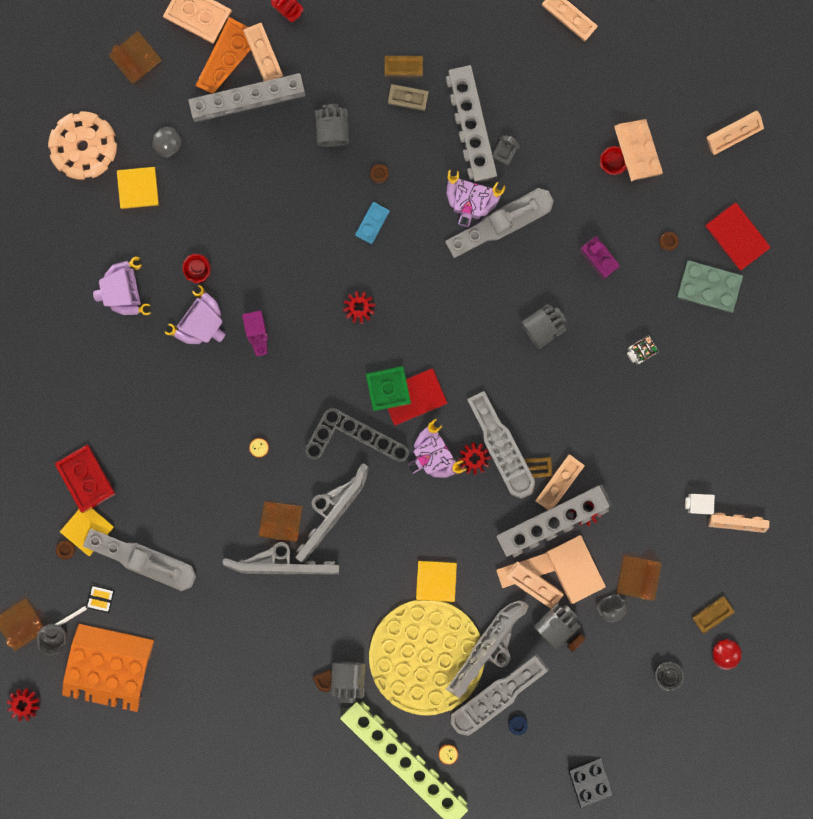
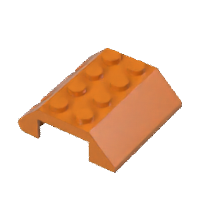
M79 624L70 649L63 680L62 696L71 697L73 692V698L78 699L80 690H84L85 701L89 702L92 695L93 703L108 706L111 699V707H116L118 698L123 699L122 709L127 710L130 703V711L138 712L142 698L140 695L148 660L151 658L154 640Z

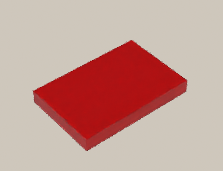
M736 202L705 226L739 271L771 248Z
M433 368L406 379L411 404L389 408L388 412L395 426L446 405L447 401Z
M88 444L54 463L82 514L116 495Z

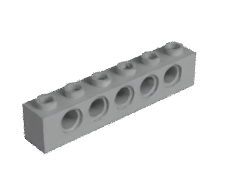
M469 65L451 69L448 71L449 76H446L448 88L451 87L453 92L450 95L452 106L456 105L457 113H454L456 124L461 126L459 138L461 143H465L466 150H463L465 161H469L470 168L467 169L469 179H473L475 184L494 180L497 178V173L472 67ZM464 84L467 87V91L459 92L457 86ZM469 103L472 108L469 111H464L461 105ZM468 121H473L476 127L468 129L465 124ZM476 139L480 142V146L473 148L470 145V141ZM482 158L485 164L481 167L476 166L474 160Z
M298 73L188 99L192 118L194 122L306 95L301 74Z
M601 484L498 534L496 537L506 557L512 555L514 558L524 553L522 549L528 546L530 549L540 545L539 541L545 538L549 541L557 537L556 533L561 530L565 533L574 529V524L578 522L584 524L592 520L591 516L596 513L601 516L609 512L608 508L612 503ZM585 501L593 502L594 509L587 510L585 508ZM569 509L576 511L577 517L575 519L568 516L567 512ZM555 517L559 520V527L551 525V518ZM534 526L542 528V535L534 533ZM517 534H522L525 537V543L522 544L517 541Z

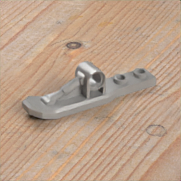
M537 188L486 215L479 224L446 240L445 243L453 258H456L487 241L499 240L550 213L554 200L549 191Z
M485 391L467 399L484 432L485 445L510 494L520 499L531 495L535 486L534 478L510 431L498 419Z
M361 464L356 477H353L348 483L335 488L327 494L317 495L313 498L312 507L325 519L318 529L314 528L308 536L310 538L306 544L303 543L297 549L296 553L298 555L295 558L300 562L304 563L363 489L369 471L367 465ZM320 499L326 500V506L323 509H319L317 506Z
M91 528L83 545L85 548L119 561L129 570L180 591L191 588L196 578L193 567L189 564L141 544L126 543Z
M279 542L271 549L247 560L236 562L227 558L223 559V566L243 574L339 575V565H335V562L325 561L324 565H316L315 561H305L304 565L290 564V548L283 542ZM279 547H284L287 549V553L280 557L276 554V550Z
M519 600L510 603L498 613L472 649L469 658L446 688L448 692L460 698L467 691L471 681L478 676L479 670L487 660L499 667H504L510 662L508 644L512 634L511 631L515 622L525 615L528 610V605L525 602Z
M536 654L509 676L496 680L452 713L451 725L458 734L469 736L511 705L521 691L548 672L549 668Z

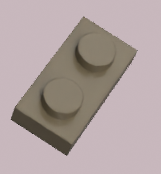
M391 84L388 104L425 111L429 91Z

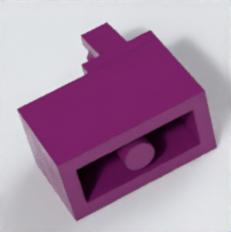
M597 236L579 250L602 280L606 279L620 267Z
M256 311L242 314L246 336L249 343L253 346L255 355H267V340L269 338L263 312Z

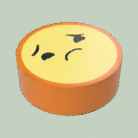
M257 438L250 443L249 449L253 456L260 458L268 453L269 445L264 439Z
M444 745L439 750V758L444 764H453L458 758V751L453 745Z

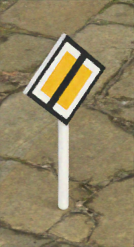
M91 584L86 606L55 625L60 626L87 609L109 614L115 590Z

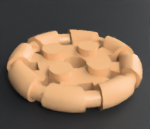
M80 111L79 114L74 115L73 113L68 114L57 122L58 125L51 131L48 141V148L51 151L50 158L54 166L60 172H65L66 176L78 180H85L87 177L95 178L108 169L107 166L110 162H113L117 151V143L114 140L116 135L111 125L106 120L100 119L99 115L86 111ZM82 121L83 126L76 127L75 122ZM94 124L99 127L96 132L92 129ZM64 129L68 131L65 134V138L60 135ZM101 139H107V144L102 145ZM81 141L88 143V148L84 151L78 149V144ZM58 147H63L64 153H59ZM100 154L105 156L102 162L96 160ZM69 160L74 162V165L72 167L66 165L69 162ZM90 164V169L84 170L83 165Z

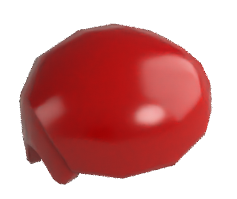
M609 147L600 156V166L607 174L615 176L622 174L627 169L621 147Z
M192 254L184 260L182 271L187 280L200 283L209 277L212 267L210 261L205 256Z
M725 639L719 641L714 646L713 662L719 669H734L741 661V648L735 641Z

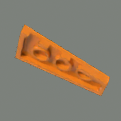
M230 17L228 18L198 79L196 87L210 94L215 93L251 50L243 32L244 29L249 27Z

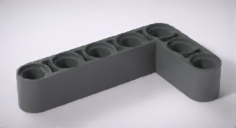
M334 408L326 410L305 450L307 457L317 460L321 458L337 429L395 461L403 462L409 455V450L403 444ZM330 412L337 413L338 419L336 422L331 423L327 420V415ZM347 421H352L355 424V428L351 432L344 429V424ZM321 429L328 430L329 436L327 439L322 440L318 437V432ZM364 430H369L372 433V437L368 441L361 438V433ZM381 439H386L389 442V446L385 450L378 447V441ZM312 446H318L320 449V453L316 457L309 454V449ZM397 448H403L406 451L404 458L399 459L395 456Z

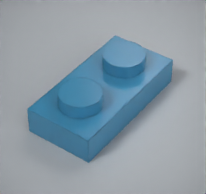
M373 202L355 236L372 245L390 210Z

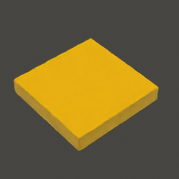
M155 167L117 171L121 209L159 206Z
M93 508L83 514L78 509L60 533L90 557L94 551L83 547L90 528L108 535L114 526Z
M418 561L416 600L455 602L457 563Z

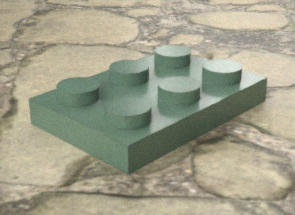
M687 261L677 298L733 313L743 276Z

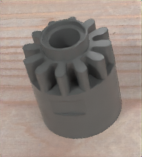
M326 104L322 106L323 109L316 110L317 145L330 147L349 144L347 109L340 108L339 104Z
M547 304L521 322L525 332L538 349L567 330L564 325L566 318L558 307L553 309L550 304Z
M557 603L534 628L558 650L581 626L576 622L579 617L567 605L562 608Z
M332 662L331 696L339 698V702L356 703V698H364L365 663Z

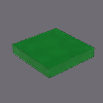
M403 366L366 374L373 412L411 404Z

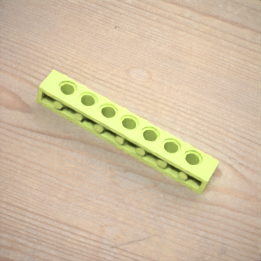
M356 700V703L340 719L443 819H460L468 811L466 800L460 795L456 797L452 793L454 789L447 782L443 784L438 779L440 776L432 768L430 770L424 766L426 762L419 755L415 757L410 752L412 748L406 742L401 743L396 739L398 735L391 728L387 730L382 725L384 721L378 715L373 716L369 712L370 708L363 701L359 703ZM360 717H367L369 724L361 726L358 720ZM375 730H380L383 733V737L380 740H376L373 738L372 733ZM388 744H395L397 751L389 753L386 747ZM403 757H408L411 760V764L404 767L400 764V760ZM416 771H423L425 777L422 780H417L414 774ZM431 784H436L439 790L437 793L432 794L428 791V787ZM444 798H451L453 800L450 807L442 805Z

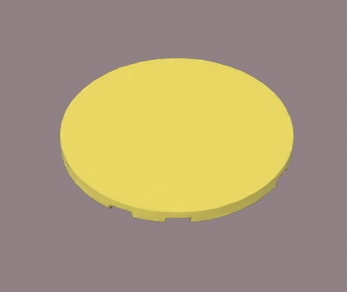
M415 600L405 603L391 611L380 622L373 635L369 650V664L374 682L387 700L406 712L417 715H437L450 711L462 704L473 693L481 679L484 665L479 670L478 676L471 681L467 691L460 698L446 690L469 658L472 649L481 638L470 618L449 603L431 600Z

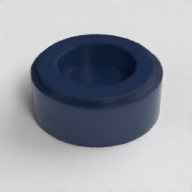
M516 715L509 720L508 727L514 735H522L527 731L528 723L523 716Z

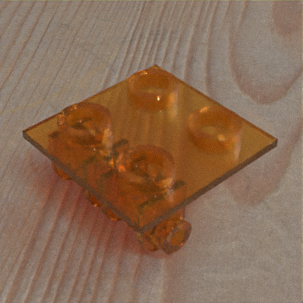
M138 31L120 46H114L112 48L113 52L109 54V57L132 84L162 61Z
M264 502L259 537L297 542L302 507Z
M624 556L617 594L655 601L662 563Z
M26 598L0 615V631L7 640L5 641L9 648L12 647L14 652L35 639L39 630L44 627Z

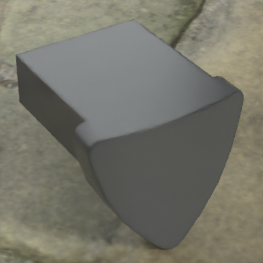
M501 135L492 156L493 159L509 166L516 150H519L521 146L513 137Z

